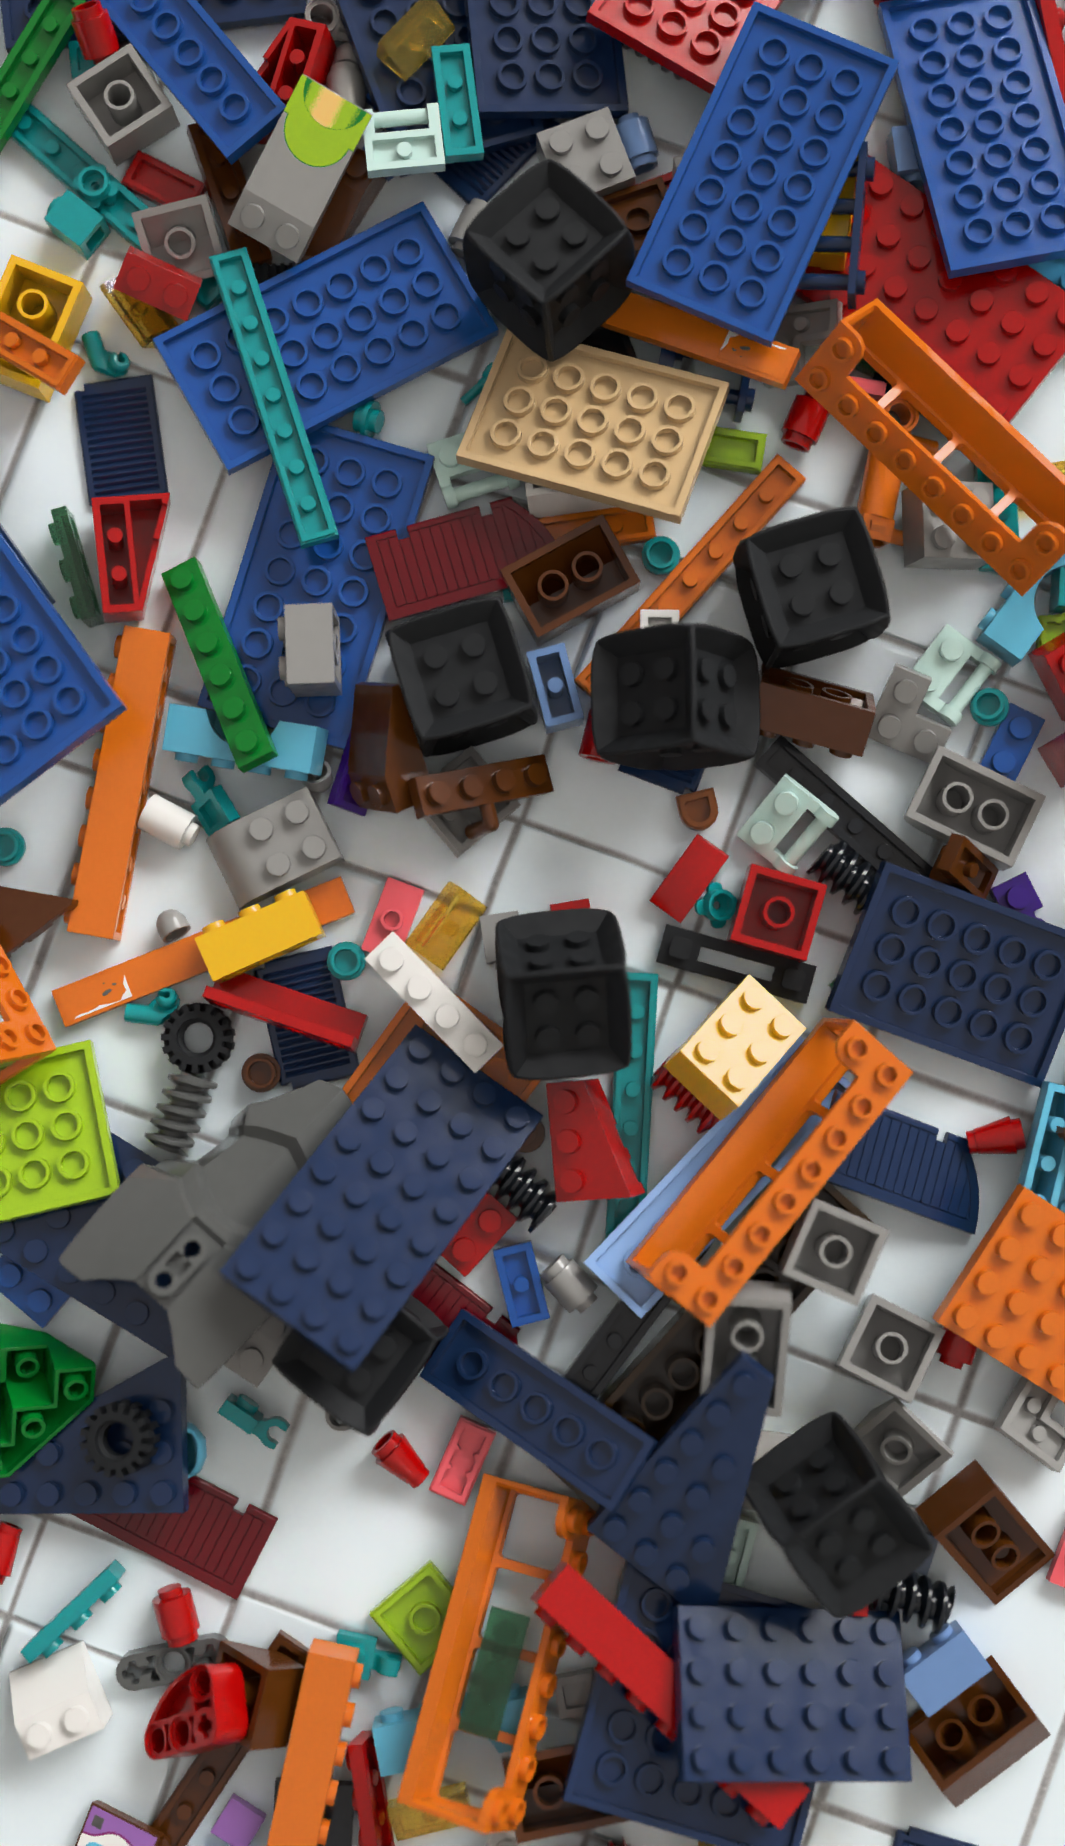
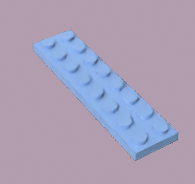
M801 1036L744 1102L711 1127L583 1262L640 1319L664 1294L625 1261L803 1043L804 1039ZM842 1076L822 1101L821 1105L829 1109L834 1091L837 1089L845 1092L851 1083ZM816 1115L810 1116L771 1167L780 1171L821 1122L822 1118ZM764 1176L756 1183L723 1224L722 1230H725L771 1179ZM715 1238L707 1244V1246L703 1249V1251L699 1254L695 1261L716 1240Z

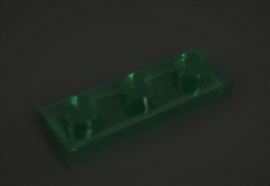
M66 506L52 509L51 514L54 522L48 524L55 546L60 545L64 559L59 560V566L65 582H71L74 596L69 597L72 612L76 619L81 618L89 628L102 625L104 620L74 515Z
M491 1606L458 1725L459 1730L497 1741L530 1616Z

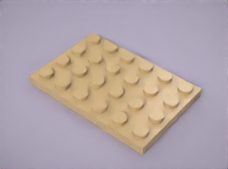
M507 329L456 453L457 463L681 524L729 394L730 382L584 344H579L565 356L550 362L533 352Z

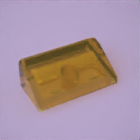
M418 0L380 39L376 56L406 82L431 56V46L442 45L455 31L456 27L437 0Z
M117 277L102 283L100 286L101 291L142 348H155L153 338L179 325L173 315L113 289Z
M450 881L445 885L406 940V945L444 970L480 919L479 916H482L488 907Z
M466 1781L440 1788L441 1797L471 1805ZM397 1798L388 1801V1816L397 1841L460 1826L396 1802Z

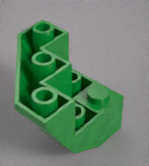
M1 1323L0 1478L10 1477L94 1401L96 1365L89 1358L46 1332Z

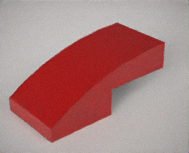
M697 834L649 901L681 923L726 862L729 855L700 834Z

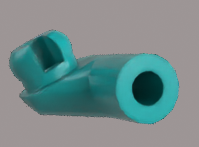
M89 331L81 336L90 365L94 371L112 378L126 375L130 360L125 353L120 351L118 355L115 352L106 351L99 331Z
M162 988L158 991V996L148 1005L127 1003L124 1021L160 1026L171 1017L170 1014L174 1010H178L180 998L172 988Z

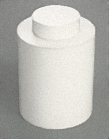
M154 794L149 799L137 824L138 829L179 850L185 844L191 846L194 843L201 826L196 824L197 815L157 794Z

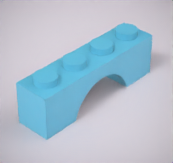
M1065 554L1023 596L1007 584L1000 594L1005 599L997 611L991 607L977 625L983 631L976 641L1012 667L1023 659L1044 630L1035 612V592L1043 578L1052 575L1060 567H1065Z
M169 703L162 750L175 752L174 760L198 764L200 756L212 758L211 766L234 770L235 760L216 712ZM279 721L274 731L270 734L278 756L247 772L270 776L272 768L285 770L284 778L306 782L308 774L321 776L329 730L316 726Z
M510 1683L496 1689L497 1692L481 1695L480 1691L466 1692L460 1717L463 1720L517 1734L529 1686L520 1687L518 1683ZM423 1702L419 1704V1708L403 1711V1707L400 1706L390 1707L382 1710L379 1716H375L372 1733L381 1777L404 1773ZM488 1739L498 1753L513 1750L512 1745Z

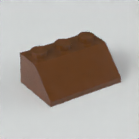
M603 514L500 570L516 608L537 646L544 644L639 591L641 582Z
M764 664L761 665L759 672L761 736L776 738L778 734L792 738V743L801 747L814 748V745L830 748L829 752L841 758L849 759L852 755L863 756L876 715L872 693L780 668L771 667L766 669Z
M992 1655L985 1659L992 1670L928 1718L921 1708L908 1718L911 1748L941 1792L955 1808L1051 1735Z
M575 1743L535 1752L534 1758H536L537 1766L532 1780L527 1784L524 1796L526 1801L524 1817L515 1830L517 1843L631 1820L562 1800L561 1794ZM511 1756L502 1758L505 1777Z

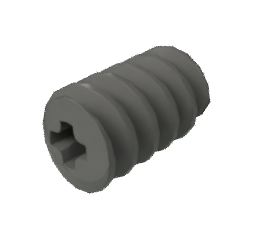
M182 1071L181 1074H168L167 1078L176 1087L175 1089H162V1093L170 1099L169 1104L157 1103L156 1108L164 1114V1117L151 1118L150 1122L159 1130L157 1133H145L144 1137L161 1149L180 1156L189 1157L181 1149L192 1148L195 1144L194 1140L187 1133H198L201 1129L192 1119L206 1117L207 1113L198 1104H210L212 1097L204 1089H216L218 1084L195 1073Z

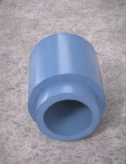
M636 112L620 117L617 120L618 125H616L635 176L653 170L658 166L656 157L659 155L648 118L639 116Z

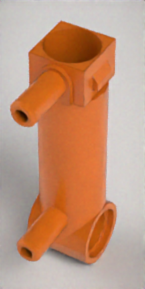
M902 396L896 398L885 409L888 413L890 410L895 412L899 417V424L911 434V431L919 421L918 410ZM912 435L933 456L938 452V441ZM868 450L857 509L867 526L874 547L881 548L889 543L903 546V530L894 528V515L901 481Z

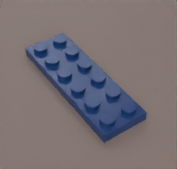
M100 0L102 7L108 10L113 24L128 42L132 44L138 54L231 165L275 128L286 105L197 0Z

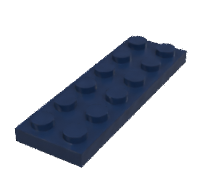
M462 1308L449 1327L448 1334L441 1340L419 1375L611 1512L617 1511L659 1442L481 1319Z

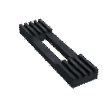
M666 924L656 962L737 985L748 976L697 961L700 948H709L774 967L771 981L753 978L771 995L803 1004L807 1003L817 966Z

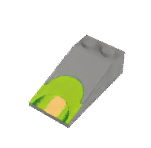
M303 73L256 163L227 224L298 263L304 257L373 114Z

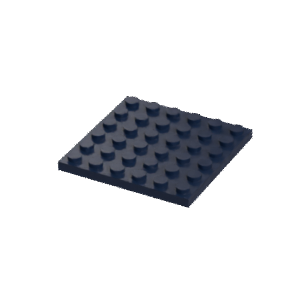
M625 1560L613 1606L674 1662L672 1607L684 1605ZM723 1582L717 1605L721 1607L811 1609ZM595 1671L563 1786L562 1800L716 1846L801 1845L816 1782H803L810 1789V1792L780 1830L769 1822L763 1828L745 1811L749 1803L739 1794L732 1799L715 1782H678L677 1737L671 1742L654 1726L658 1718L651 1711L646 1709L641 1714L624 1698L628 1690L616 1680L613 1685H610Z

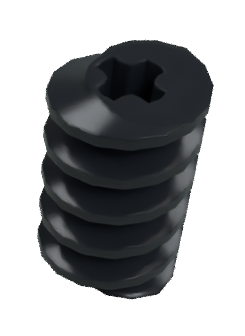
M845 840L835 845L831 843L809 867L806 873L809 875L820 869L822 872L818 882L823 884L832 880L833 884L829 892L831 895L844 890L845 894L841 903L846 905L855 900L857 903L853 914L856 916L863 910L877 872L868 876L871 867L869 861H865L858 866L856 865L859 857L858 851L844 855L848 844Z
M522 1156L511 1161L494 1185L497 1184L499 1187L494 1198L499 1200L508 1195L510 1199L505 1209L510 1211L520 1207L521 1210L516 1220L521 1222L531 1218L532 1222L528 1228V1232L531 1233L557 1207L555 1190L547 1194L544 1193L549 1183L546 1179L536 1183L533 1182L537 1174L535 1168L525 1172L522 1171L526 1159Z
M913 1572L872 1602V1610L877 1613L883 1603L887 1604V1616L893 1618L898 1608L902 1609V1621L904 1623H908L913 1614H916L917 1626L921 1629L924 1628L928 1619H931L932 1631L938 1634L950 1617L955 1600V1585L947 1590V1586L943 1581L938 1580L932 1584L929 1576L922 1575L917 1579L916 1573Z

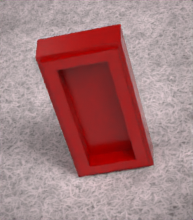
M140 150L137 151L121 181L129 191L158 206L203 195L207 191L203 182Z

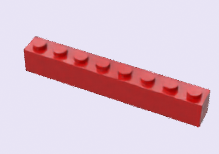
M561 1561L531 1596L530 1599L538 1606L533 1613L551 1629L557 1623L568 1634L563 1641L580 1657H583L586 1652L589 1653L598 1662L593 1669L610 1685H613L616 1680L628 1690L624 1698L641 1714L646 1709L651 1711L658 1718L654 1726L673 1742L677 1737L674 1662L572 1566ZM715 1782L732 1799L737 1794L749 1803L745 1811L763 1828L769 1822L779 1830L810 1792V1789L803 1782Z

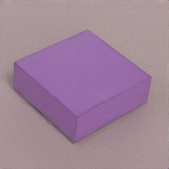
M233 1793L213 1825L211 1833L231 1846H249L267 1814Z

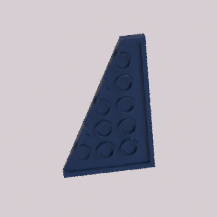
M743 1350L739 1352L660 1440L617 1511L611 1512L604 1506H601L587 1522V1530L684 1606L718 1605L774 1384V1375Z
M172 1354L96 1396L89 1406L10 1477L0 1478V1514L184 1513L188 1511L186 1378L175 1367V1355ZM121 1400H130V1403L139 1402L143 1404L141 1407L142 1411L149 1409L153 1413L149 1417L150 1422L157 1420L159 1427L153 1429L154 1434H160V1441L154 1443V1447L158 1448L156 1455L150 1457L152 1461L147 1466L124 1477L116 1478L115 1475L108 1478L103 1476L104 1471L96 1473L91 1469L95 1465L94 1461L86 1463L83 1458L89 1454L88 1449L80 1450V1443L86 1441L85 1436H80L81 1429L88 1426L84 1421L88 1416L94 1414L93 1411L106 1404ZM114 1423L110 1427L107 1434L109 1446L116 1453L126 1454L133 1444L131 1430L122 1423Z

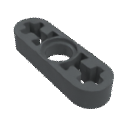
M219 1633L200 1635L194 1642L178 1648H169L167 1643L130 1650L117 1665V1681L123 1688L130 1691L171 1684L178 1676L192 1668L193 1653L190 1648H195L194 1656L204 1654L209 1645H213L214 1649L218 1651L220 1640L228 1639ZM172 1651L180 1653L184 1657L185 1667L178 1672L169 1671L163 1662L166 1653ZM152 1656H156L155 1667L145 1669L139 1679L135 1678L134 1673H127L126 1670L132 1661L136 1662L137 1667L149 1666L153 1661ZM207 1656L198 1658L196 1665L212 1664L213 1662L211 1657Z

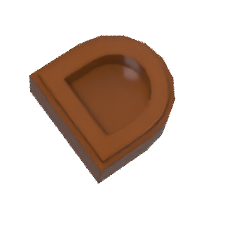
M713 787L675 797L679 817L687 828L694 831H703L716 821L718 805Z

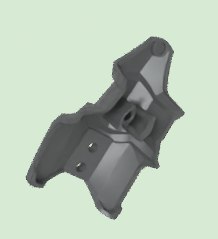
M319 1079L281 1096L249 1104L233 1118L229 1127V1136L197 1161L164 1160L156 1166L141 1164L122 1182L60 1256L59 1262L61 1266L81 1282L89 1280H126L138 1284L167 1311L172 1331L175 1367L194 1387H202L271 1315V1313L219 1276L220 1270L352 1105L351 1100L342 1088ZM190 1242L197 1243L201 1248L200 1253L195 1257L187 1258L184 1255L185 1246ZM162 1273L171 1275L172 1283L167 1288L158 1287L156 1284L158 1275Z

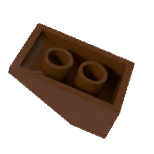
M357 147L304 257L301 259L302 262L351 238L386 183L385 177L368 178L366 154Z
M360 682L355 684L348 774L351 780L350 793L360 808L399 813L413 806L407 780L429 775L399 683Z
M976 1459L915 1509L935 1539L994 1605L998 1604L1056 1556Z

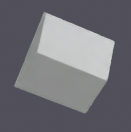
M207 194L131 213L143 252L202 279L214 276L209 257L223 253Z
M896 1397L871 1410L854 1428L858 1437L878 1463L886 1481L902 1497L950 1459L954 1453Z

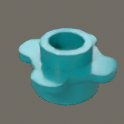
M100 163L84 168L73 179L74 189L82 193L85 198L84 202L93 209L99 208L100 203L106 198L115 197L119 191L117 183L109 179L106 167ZM93 184H99L98 189H93Z
M712 882L707 886V892L704 897L695 903V911L698 915L707 917L713 928H723L726 925V920L730 919L736 911L737 898L731 892L722 890L720 883ZM715 902L719 903L718 909L714 908Z

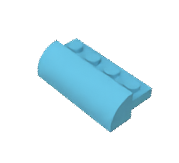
M1042 1081L1017 1185L1018 1183L1065 1213V1141L1059 1138L1056 1133L1057 1126L1065 1127V1086Z

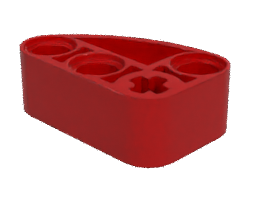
M235 1662L198 1664L178 1676L160 1698L146 1728L144 1747L148 1757L152 1760L189 1757L242 1741L248 1730V1713L244 1677L240 1666Z

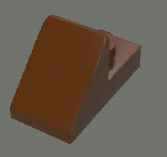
M952 833L947 845L941 848L929 878L986 899L999 869L966 836Z

